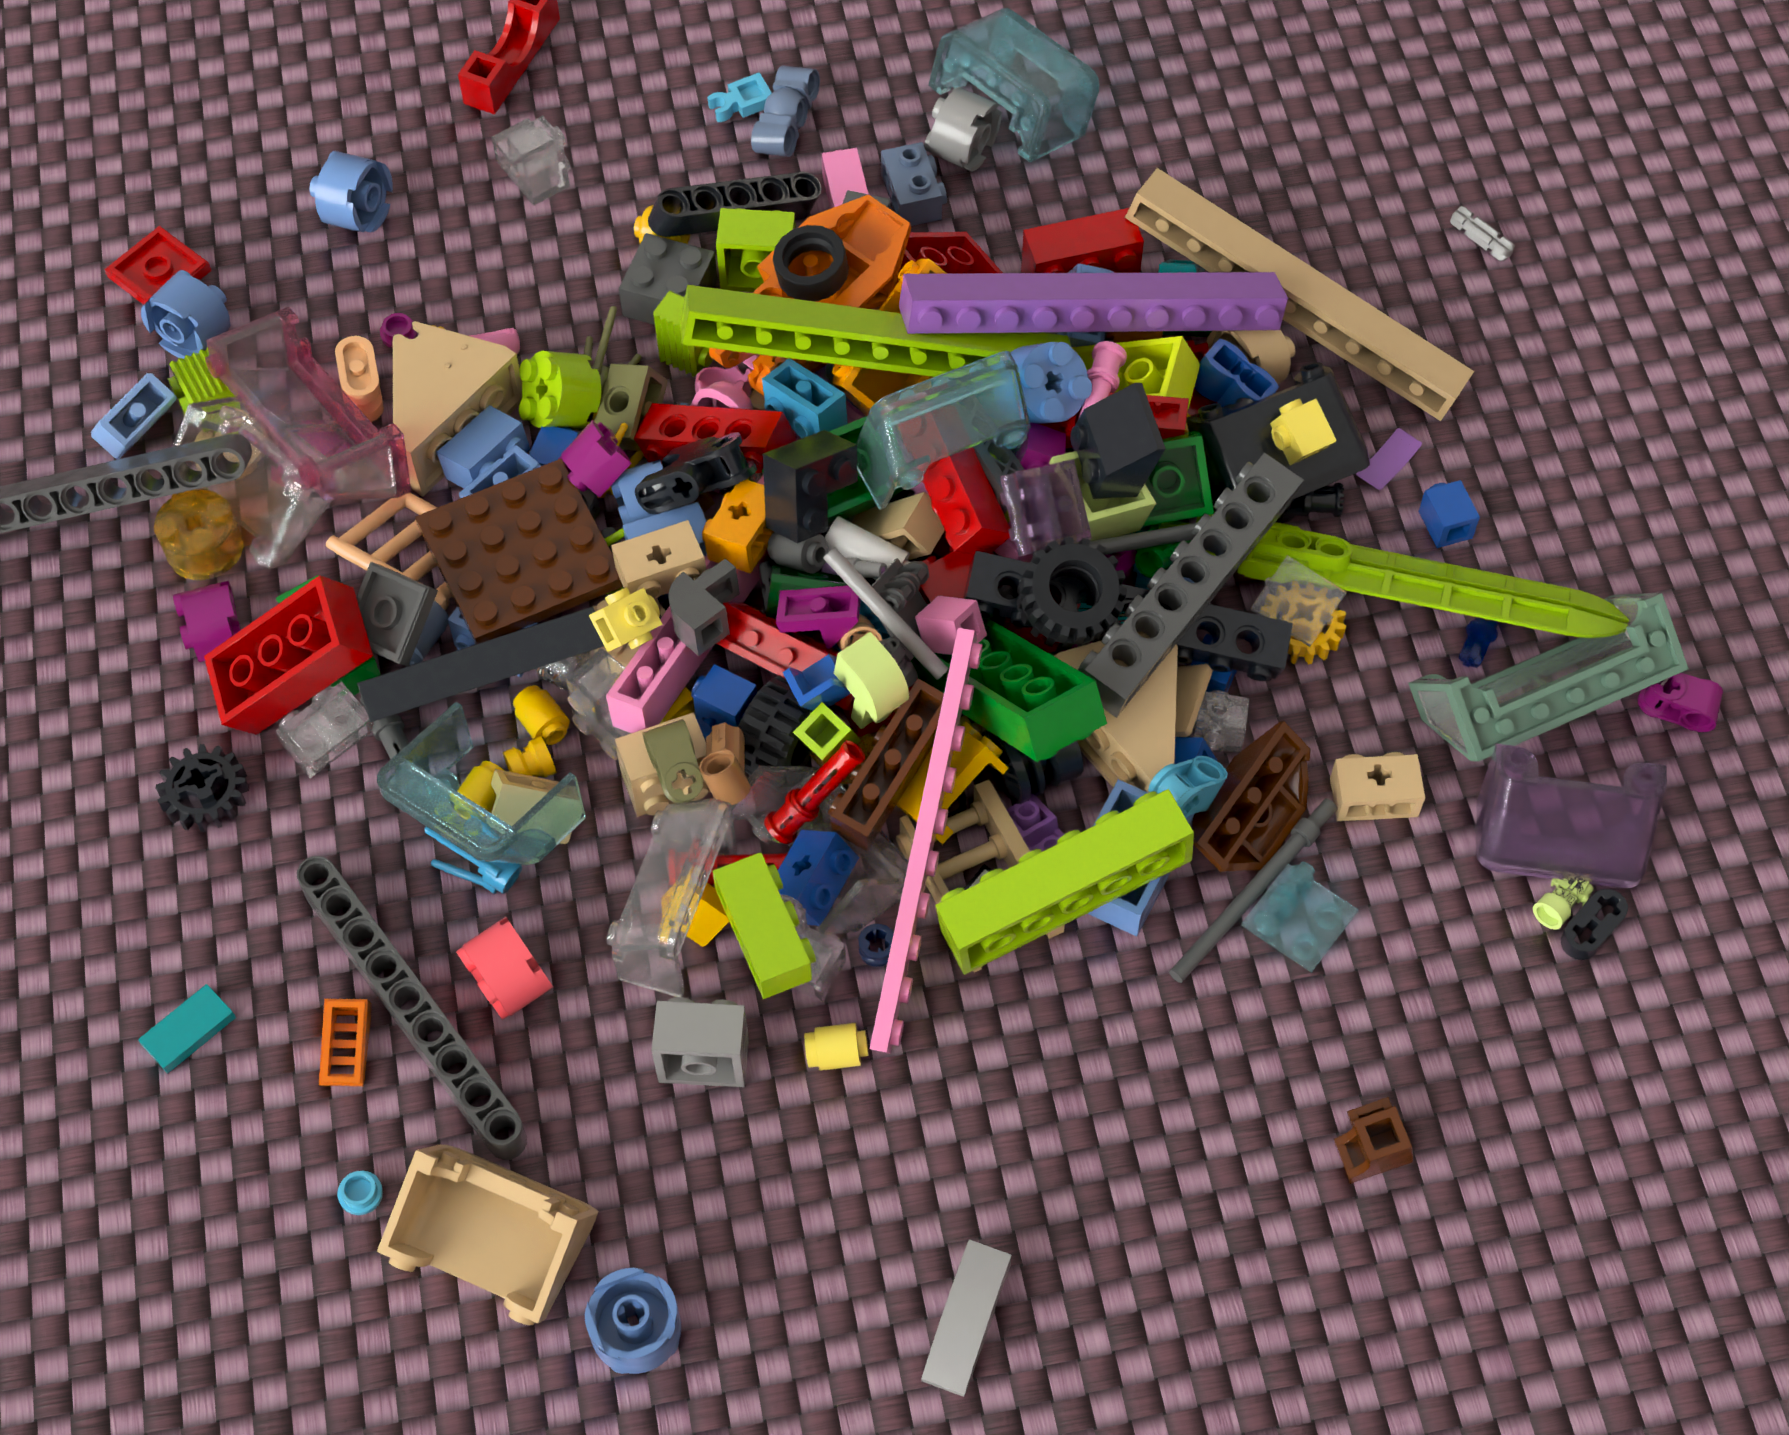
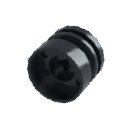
M984 727L980 731L982 737L986 736L1003 752L998 758L1009 769L1002 774L990 764L989 767L1002 790L1015 804L1029 801L1031 794L1035 796L1042 795L1046 790L1045 779L1052 786L1058 787L1081 776L1084 771L1083 758L1077 741L1060 749L1053 757L1036 762Z

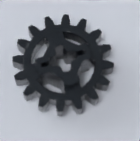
M200 744L198 753L192 754L188 748L183 749L185 758L178 760L171 757L169 761L173 768L171 770H160L159 774L163 783L156 784L155 787L160 796L158 802L173 824L180 821L184 830H189L194 823H197L200 831L205 832L209 822H214L220 828L222 827L221 818L226 815L232 819L236 818L233 807L235 805L245 806L246 804L242 793L249 791L250 787L245 778L247 777L242 764H239L234 753L231 752L225 756L221 746L217 745L212 753H208L205 744Z

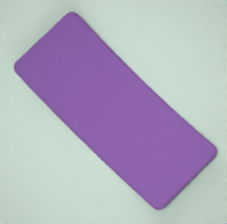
M1397 428L1386 443L1370 459V466L1356 473V475L1376 489L1381 490L1413 457L1422 443L1402 429Z

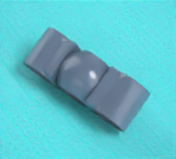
M782 65L777 71L775 82L772 86L774 92L767 97L764 113L760 114L759 121L753 127L751 145L756 153L790 157L794 153L796 142L799 138L798 129L804 126L808 109H811L812 101L818 96L820 76L816 69Z

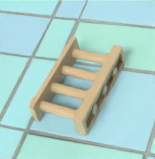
M989 779L974 785V801L970 804V809L947 818L946 825L954 833L974 824L979 826L985 825L991 835L989 842L939 863L935 876H927L926 886L936 904L940 903L941 898L949 892L943 881L944 879L994 857H997L999 860L1004 858L1010 868L1018 864V860L1023 855L1030 852ZM908 815L900 818V835L896 836L898 847L905 859L910 857L915 835V828ZM1065 925L1046 935L1050 939L1063 933ZM982 966L973 970V972L975 973L981 970Z

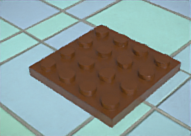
M562 458L415 517L417 526L475 644L515 632L623 587L615 568L613 554L578 488L567 478L569 471Z

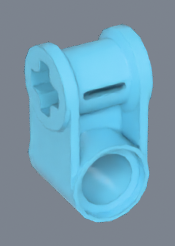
M1197 756L1184 762L1165 766L1154 776L1148 791H1155L1159 794L1169 789L1185 818L1192 814L1209 809L1224 784L1228 773L1218 761L1207 756Z

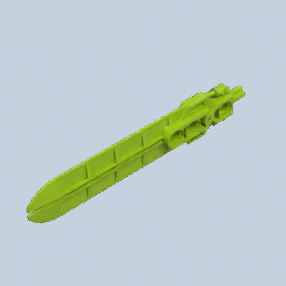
M1202 516L1197 517L1196 523H1198ZM1181 521L1165 522L1160 525L1159 529L1191 523ZM1278 522L1273 524L1237 571L1239 574L1245 575L1244 577L1283 585L1297 582L1298 585L1307 586L1308 583H1312L1314 588L1321 590L1323 588L1329 591L1341 589L1574 637L1600 638L1614 636L1626 632V627L1629 625L1626 624L1629 622V618L1624 611L1612 603L1584 591L1354 545L1336 536L1301 530L1298 526ZM1206 550L1209 554L1216 556L1213 552Z

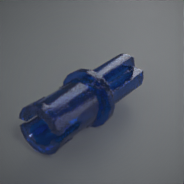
M1475 617L1474 620L1468 623L1466 628L1468 635L1459 654L1462 665L1468 668L1470 666L1477 668L1481 665L1490 643L1497 639L1498 631L1496 628L1499 624L1498 621Z

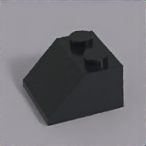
M1133 383L1085 408L1070 434L1071 445L1074 450H1077L1082 465L1083 480L1085 483H1088L1093 499L1137 497L1166 449L1142 383Z

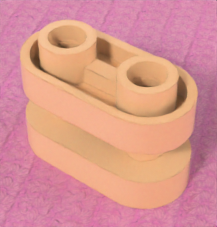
M361 336L346 337L335 348L345 411L347 416L354 422L362 424L371 423L382 415L384 409L373 345L368 339Z

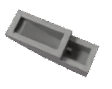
M968 1240L921 1378L922 1382L965 1397L1011 1265V1254Z

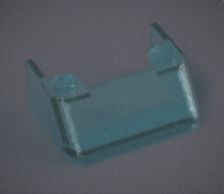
M1009 351L999 352L896 391L881 398L871 407L856 442L857 469L879 510L887 507L895 489L902 487L903 490H908L917 486L923 481V474L926 472L929 464L993 440L997 447L1006 446L1016 456L1022 443L1028 438L1027 434L1031 424L1018 365Z
M457 702L386 763L377 774V784L385 800L477 860L483 862L518 865L535 864L548 855L586 818L577 778L570 772L513 826H510L457 792L460 787L458 778L448 770L474 748L462 705Z

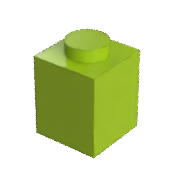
M823 702L793 732L824 763L841 748V745L846 740L852 741L855 744L861 741Z

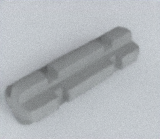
M1461 206L1452 214L1451 224L1460 231L1466 230L1464 234L1486 251L1491 249L1492 252L1490 254L1496 259L1503 262L1511 256L1515 247L1514 243L1505 236L1500 238V233L1480 217L1473 218L1474 213L1468 208Z

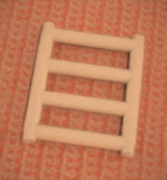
M395 487L388 501L339 538L332 535L327 540L326 547L366 571L370 562H373L418 581L437 566L430 551L404 572H400L386 564L422 535L416 520L371 555L355 545L404 507L419 515L438 507L409 491ZM444 582L436 589L438 592L435 601L446 610L452 595L446 582Z

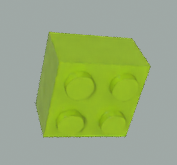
M742 208L720 209L716 239L720 289L754 292L764 282L757 266L775 249V246L784 235L796 228L795 212L746 210Z

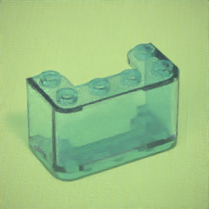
M1002 8L943 35L938 45L928 84L929 87L942 95L950 91L952 87L963 88L967 86L969 81L1011 112L1013 115L1008 129L1012 132L1018 131L1021 136L1022 146L1018 148L1017 153L1029 162L1086 134L1100 87L1099 79L1091 67L1008 8Z

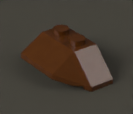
M1285 721L1275 724L1234 756L1226 767L1227 778L1209 809L1194 814L1192 830L1194 832L1193 844L1220 872L1261 870L1275 855L1291 832V829L1307 809L1309 781L1307 761H1310L1311 749Z

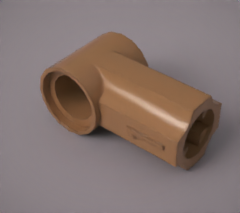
M726 722L712 726L710 735L706 737V757L699 766L700 772L715 801L722 806H731L741 802L749 794L751 788L745 776L744 734L740 727L730 726Z

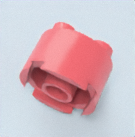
M507 917L496 922L456 951L502 1020L509 1015L512 1016L553 988V985Z

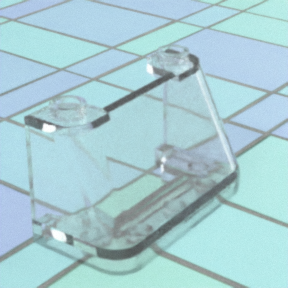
M227 397L189 404L172 447L227 434H238L249 441L252 446V456L244 473L238 479L172 494V496L185 503L208 499L256 537L253 539L249 550L257 563L269 569L286 564L338 494L344 480L343 473L246 400ZM223 452L224 457L228 461L239 462L238 457L233 453ZM185 461L190 469L195 471L202 470L196 462Z

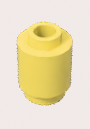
M856 1023L815 1027V1032L804 1034L806 1058L809 1068L819 1067V1070L822 1071L861 1066V1057L869 1056L866 1030L858 1031Z

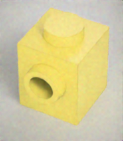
M1299 398L1280 407L1281 415L1270 423L1273 441L1280 450H1283L1290 465L1317 454L1337 442L1317 399L1303 404Z

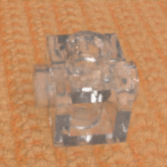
M1223 691L1205 692L1193 727V737H1203L1212 752H1241L1246 733L1249 698L1231 696Z

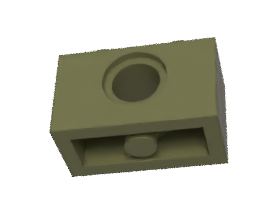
M610 364L608 376L603 385V395L598 414L595 416L594 422L596 424L599 422L603 423L613 431L614 435H616L622 423H627L628 429L619 447L622 450L641 451L634 440V436L651 404H662L668 380L650 366Z

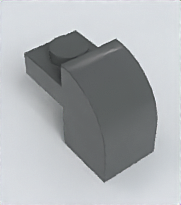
M727 559L705 570L695 580L685 572H682L673 581L669 590V604L674 631L677 637L698 656L730 634L727 611L723 604L724 602L731 601L740 592L736 567Z

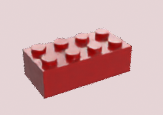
M319 575L204 656L221 725L257 735L371 658L373 653L354 588Z

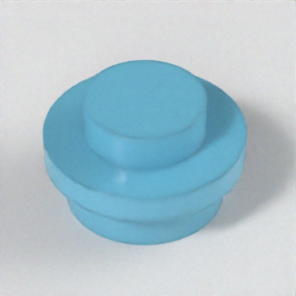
M355 1171L348 1174L341 1181L337 1196L340 1205L346 1212L353 1215H365L372 1212L380 1204L383 1197V1187L378 1177L373 1173Z

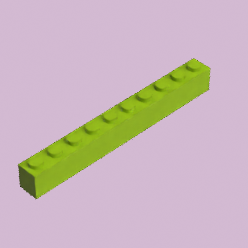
M687 285L681 314L683 345L993 385L1000 383L1002 371H999L1001 363L1011 351L1022 346L1048 342H1065L1071 346L1067 335L1045 332L908 334L901 313Z

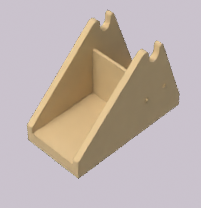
M414 321L412 326L419 333L418 337L408 339L401 334H396L393 337V443L401 451L405 465L406 486L423 497L445 476L436 452L489 405L510 415L522 400V380L519 373L517 354L506 346Z
M1137 632L1140 636L1144 638H1150L1147 634L1143 632ZM1098 641L1059 652L1054 657L1078 670L1085 657L1092 650L1099 653L1105 645ZM1177 644L1117 718L1104 709L1107 724L1093 731L1088 738L1077 740L1081 752L1113 788L1119 779L1149 793V785L1154 776L1165 766L1174 764ZM1114 660L1118 665L1128 667L1123 661Z

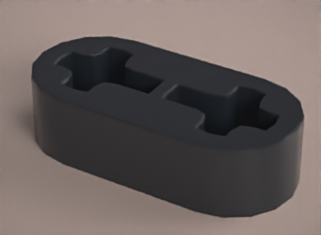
M1602 889L1593 894L1569 921L1561 936V946L1565 953L1577 960H1586L1593 957L1623 922L1628 912L1626 899L1619 892L1612 889ZM1612 906L1614 908L1612 913L1607 914L1602 921L1597 918L1601 907ZM1587 928L1590 929L1592 933L1588 941L1583 942L1581 945L1575 941L1576 935L1580 936Z

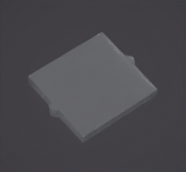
M1287 555L1273 577L1265 580L1266 587L1251 607V610L1260 616L1293 623L1291 636L1311 647L1324 626L1332 623V615L1347 592Z

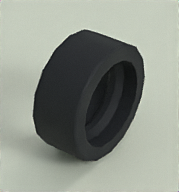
M816 225L795 228L784 235L774 249L773 264L779 285L792 298L814 302L826 299L839 291L847 280L849 265L842 239L833 230ZM809 251H823L833 257V262L829 268L813 276H798L791 273L788 268L794 258Z

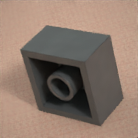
M645 233L619 287L622 315L655 325L653 312L669 291L685 297L687 285L714 288L717 281L715 251Z

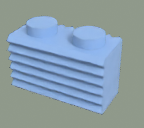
M146 373L138 384H135L133 389H130L109 410L107 415H104L91 431V437L114 458L120 459L169 410L177 400V397L152 373Z

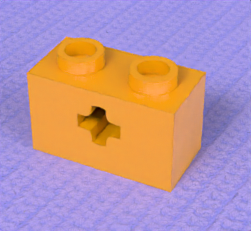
M746 479L736 484L732 491H728L725 494L720 509L713 519L707 520L702 531V540L705 542L708 560L719 563L727 559L736 569L747 573L752 572L768 548L769 538L774 532L766 528L764 485Z

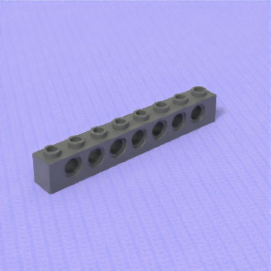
M1264 453L1255 465L1251 462L1246 463L1235 479L1239 483L1232 491L1227 487L1213 506L1217 511L1212 517L1206 513L1202 516L1192 531V534L1195 535L1190 543L1183 540L1169 559L1173 562L1167 571L1162 567L1158 569L1147 585L1150 591L1145 598L1139 594L1134 598L1124 613L1128 617L1122 625L1115 622L1101 641L1105 645L1101 651L1096 653L1092 650L1079 666L1078 671L1096 680L1103 709L1117 718L1295 498L1304 480L1268 454ZM1206 550L1213 552L1216 556L1209 554ZM1183 577L1191 579L1194 583L1186 581ZM1160 604L1169 606L1173 611L1164 609ZM1137 632H1143L1147 634L1150 638H1144L1140 636ZM1114 660H1121L1128 667L1120 666Z

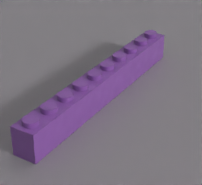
M1275 272L903 274L899 309L908 334L1280 330L1288 297Z

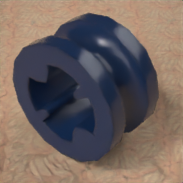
M871 924L861 931L858 938L859 955L866 964L880 967L888 963L894 935L893 930L883 924ZM876 938L884 939L885 950L882 951L881 948H878V952L870 951L869 941L873 939L874 943H876Z

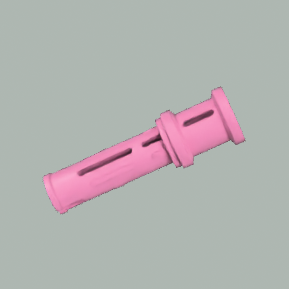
M1103 341L1094 346L1092 350L1093 365L1092 368L1087 370L1088 378L1092 383V392L1086 398L1080 415L1085 408L1108 397L1110 392L1114 393L1118 389L1120 383L1118 377L1119 368L1125 364L1127 359V352L1119 344Z

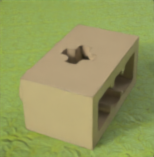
M688 520L611 545L616 571L623 588L627 587L630 594L644 588L647 595L652 596L656 600L661 595L669 593L673 581L682 572H685L695 580L706 570L705 557Z
M1391 752L1377 757H1363L1359 754H1352L1335 759L1330 782L1333 801L1337 806V811L1335 812L1337 821L1419 817L1425 801V793L1418 754L1404 755L1400 752Z

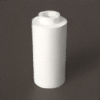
M839 516L834 520L825 536L828 552L835 547L845 558L885 563L887 568L896 558L900 560L903 566L911 563L908 561L909 552Z

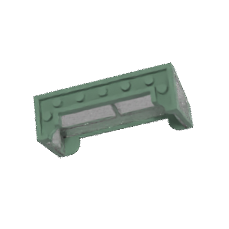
M1615 594L1604 598V600L1612 603L1629 619V622L1626 623L1629 625L1624 633L1600 638L1578 637L1472 684L1468 677L1461 676L1453 680L1446 679L1438 674H1428L1408 684L1421 720L1470 761L1479 762L1686 671L1689 668L1663 594Z

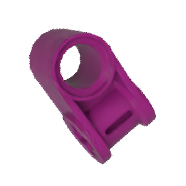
M1679 673L1668 678L1665 685H1661L1663 681L1642 689L1638 695V705L1646 715L1681 725L1691 731L1709 732L1716 727L1723 689L1718 683L1711 680ZM1660 700L1663 701L1658 708L1655 707Z

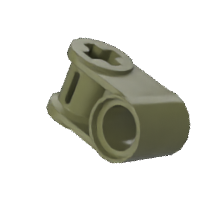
M681 719L642 732L649 758L656 769L666 798L677 804H685L692 801L702 791L703 776L695 757L694 745L685 721ZM677 773H681L684 779H692L693 784L688 788V794L684 795L682 789L674 790L672 787V783L677 780Z

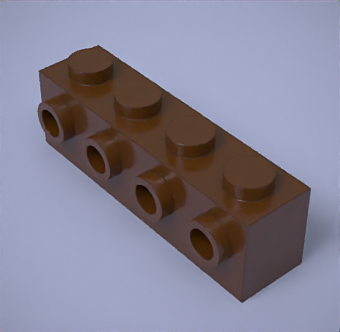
M920 679L916 680L909 691V700L893 710L895 715L888 726L883 724L877 731L871 744L874 747L868 758L861 764H858L850 776L852 783L845 794L840 792L831 804L828 814L831 815L832 832H836L842 838L868 851L933 747L944 697L943 692Z

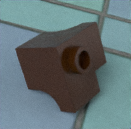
M1389 1097L1347 1111L1352 1129L1334 1138V1143L1350 1184L1413 1162L1412 1145L1397 1108L1392 1106Z

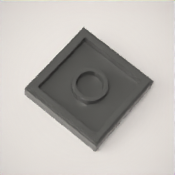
M370 562L356 598L372 652L398 664L408 666L438 590L380 564Z

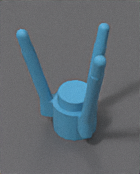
M477 814L472 815L471 820L500 852L499 854L491 851L483 859L433 827L426 826L424 828L426 834L479 867L478 873L483 876L437 859L431 861L433 867L483 886L493 894L497 890L502 894L509 891L522 871V866L516 863L519 855L509 849Z

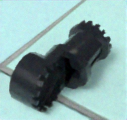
M1335 483L1334 486H1324L1293 499L1291 502L1292 507L1286 509L1276 522H1289L1295 516H1308L1310 512L1332 513L1334 517H1341L1343 504L1340 503H1344V500H1340V498L1344 497L1343 484Z

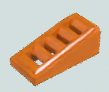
M324 999L319 1086L364 1087L372 1003L368 999ZM337 1016H358L357 1023H337ZM335 1032H357L356 1040H335ZM333 1049H356L355 1057L333 1056ZM355 1065L354 1074H331V1066Z

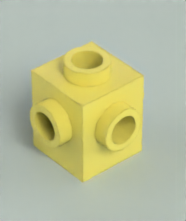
M625 587L605 597L608 606L589 615L607 652L626 643L629 644L631 649H634L653 639L650 631L663 625L659 618L660 610L652 596L647 595L644 588L630 594L628 588Z

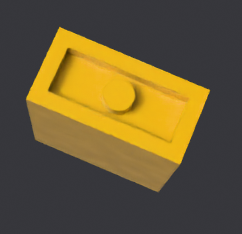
M966 721L961 725L965 727L961 752L953 751L950 767L957 768L952 793L945 792L941 809L947 810L987 764H990L1002 774L1009 769L998 758L1003 753L1002 750L986 736L982 737ZM933 747L896 804L916 823ZM946 825L944 834H936L935 839L944 844L954 832Z

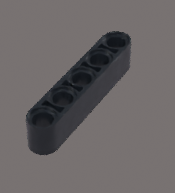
M796 172L668 188L658 195L649 214L648 225L654 233L662 237L718 231L721 208L795 212V220H801L806 218L821 194L822 187L819 180L813 174Z

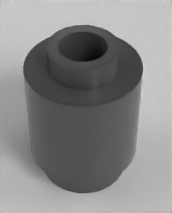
M773 532L768 541V554L776 564L811 574L818 572L826 563L823 557L829 553L827 541L821 534L796 543Z

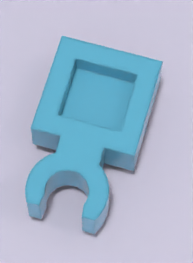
M759 72L727 84L728 93L716 92L707 97L710 110L715 109L717 122L727 121L737 111L744 118L764 110L765 101L772 92Z

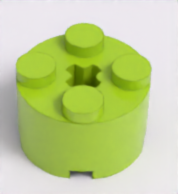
M539 351L531 359H524L519 370L520 378L523 381L522 400L519 404V414L522 420L530 421L532 425L538 428L555 426L559 428L568 427L571 430H584L590 423L586 422L590 413H597L601 400L600 374L598 369L591 368L588 361L593 360L590 356L577 353Z

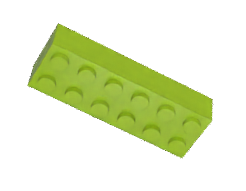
M1167 789L1159 794L1155 791L1146 793L1134 802L1133 807L1121 813L1117 810L1108 812L1095 822V826L1083 832H1080V830L1070 831L1058 839L1057 845L1043 852L1041 849L1032 850L1023 855L1018 860V864L1004 871L1002 868L994 869L983 875L979 880L980 883L966 890L964 888H956L946 893L941 898V902L936 904L935 907L941 932L963 974L965 975L1191 862L1194 832L1170 790Z

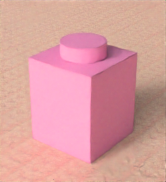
M937 596L915 616L921 639L934 653L953 654L958 628L975 631L976 643H979L987 636L977 600Z

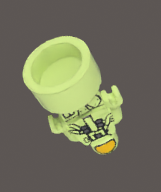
M1582 864L1577 871H1566L1560 877H1554L1550 885H1555V890L1552 893H1545L1533 906V913L1536 919L1547 928L1554 930L1561 928L1571 916V909L1576 902H1582V906H1584L1593 891V886L1589 882L1596 875L1594 867L1590 864Z

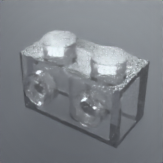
M342 681L335 687L328 686L316 694L312 699L313 703L303 711L299 712L296 710L288 714L280 722V728L276 730L280 744L310 779L369 735L374 726V723L369 720L367 711Z

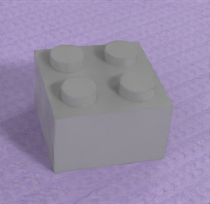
M683 997L671 998L668 1001H657L651 1051L658 1083L745 1087L749 1046L745 1005H737V1003L730 1000H715L712 1004L694 1003L692 1000Z

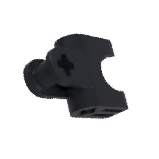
M739 432L731 433L721 438L707 437L673 448L662 460L663 469L647 475L636 486L635 496L637 502L649 514H659L696 501L702 493L736 485L751 477L758 468L754 461L746 460L739 446L743 442Z

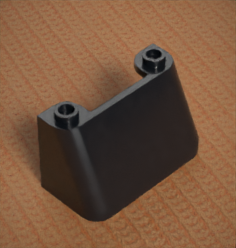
M1320 362L1304 365L1300 368V373L1294 376L1295 386L1236 410L1221 407L1219 403L1208 404L1200 407L1197 414L1187 417L1186 423L1189 432L1199 431L1202 435L1213 506L1227 487L1232 491L1239 483L1235 479L1246 463L1251 462L1255 465L1264 453L1304 480L1295 498L1351 476L1370 466L1366 444L1330 367L1324 366ZM1299 398L1303 404L1317 399L1337 442L1317 454L1290 465L1283 450H1280L1273 441L1270 423L1281 415L1280 407Z

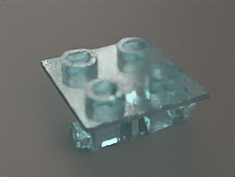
M1301 862L1300 865L1291 866L1288 864L1242 922L1241 926L1312 973L1356 915L1358 909L1314 881V868L1306 862Z

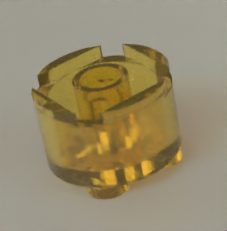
M194 489L172 494V498L162 505L156 515L154 533L168 563L178 575L191 580L210 579V574L220 570L223 574L237 563L242 554L243 540L241 531L230 503L213 491Z

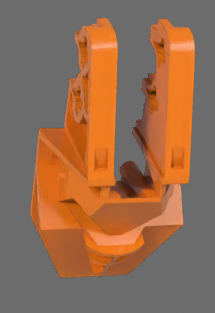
M869 194L808 217L799 227L816 225L833 230L842 239L849 265L847 280L841 289L829 298L815 302L866 309L882 306L895 288L911 232L910 222ZM773 250L757 266L764 282L753 293L795 299L788 296L779 285L773 264ZM809 251L794 258L788 268L791 273L798 276H813L829 268L833 262V257L823 251ZM709 348L710 357L727 369L735 367L754 355L753 353ZM760 354L752 362L754 369L747 375L750 386L764 396L762 378L788 358H775ZM792 359L812 373L827 364Z

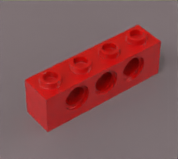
M652 403L634 436V440L648 462L660 459L662 464L663 458L673 448L707 437L721 438L728 434L739 432L743 439L739 446L746 460L754 461L758 468L755 473H761L763 469V454L795 442L797 436L785 414L781 411Z

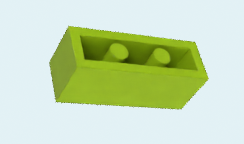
M760 852L713 870L715 890L762 998L766 999L811 981V964L816 962V957L808 938L800 940L795 926L800 925L792 902H783L778 890L783 889V884L774 864L767 866Z

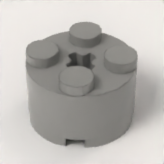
M955 87L946 99L940 97L934 105L932 117L936 120L933 129L926 137L924 143L925 150L936 157L971 172L977 170L986 159V157L981 155L986 145L992 147L996 140L1002 118V111L996 108L1000 105L966 89Z

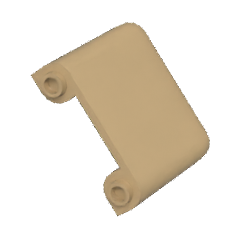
M436 1145L415 1151L377 1252L390 1257L389 1263L398 1269L413 1272L416 1266L425 1267L431 1265L505 1298L503 1305L510 1310L508 1316L511 1319L525 1325H534L544 1321L550 1312L593 1228L598 1210L585 1202L470 1152L449 1145Z

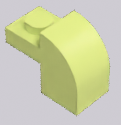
M871 632L838 653L834 675L842 681L848 691L855 697L851 719L860 729H863L873 721L875 723L882 722L894 709L909 700L907 682L900 667Z

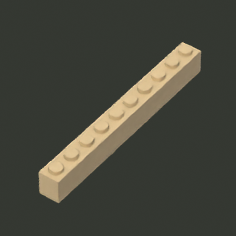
M1159 168L1153 172L1136 193L1125 216L1126 219L1208 272H1275L1288 297L1283 316L1284 321L1439 421L1443 419L1474 373L1473 370Z

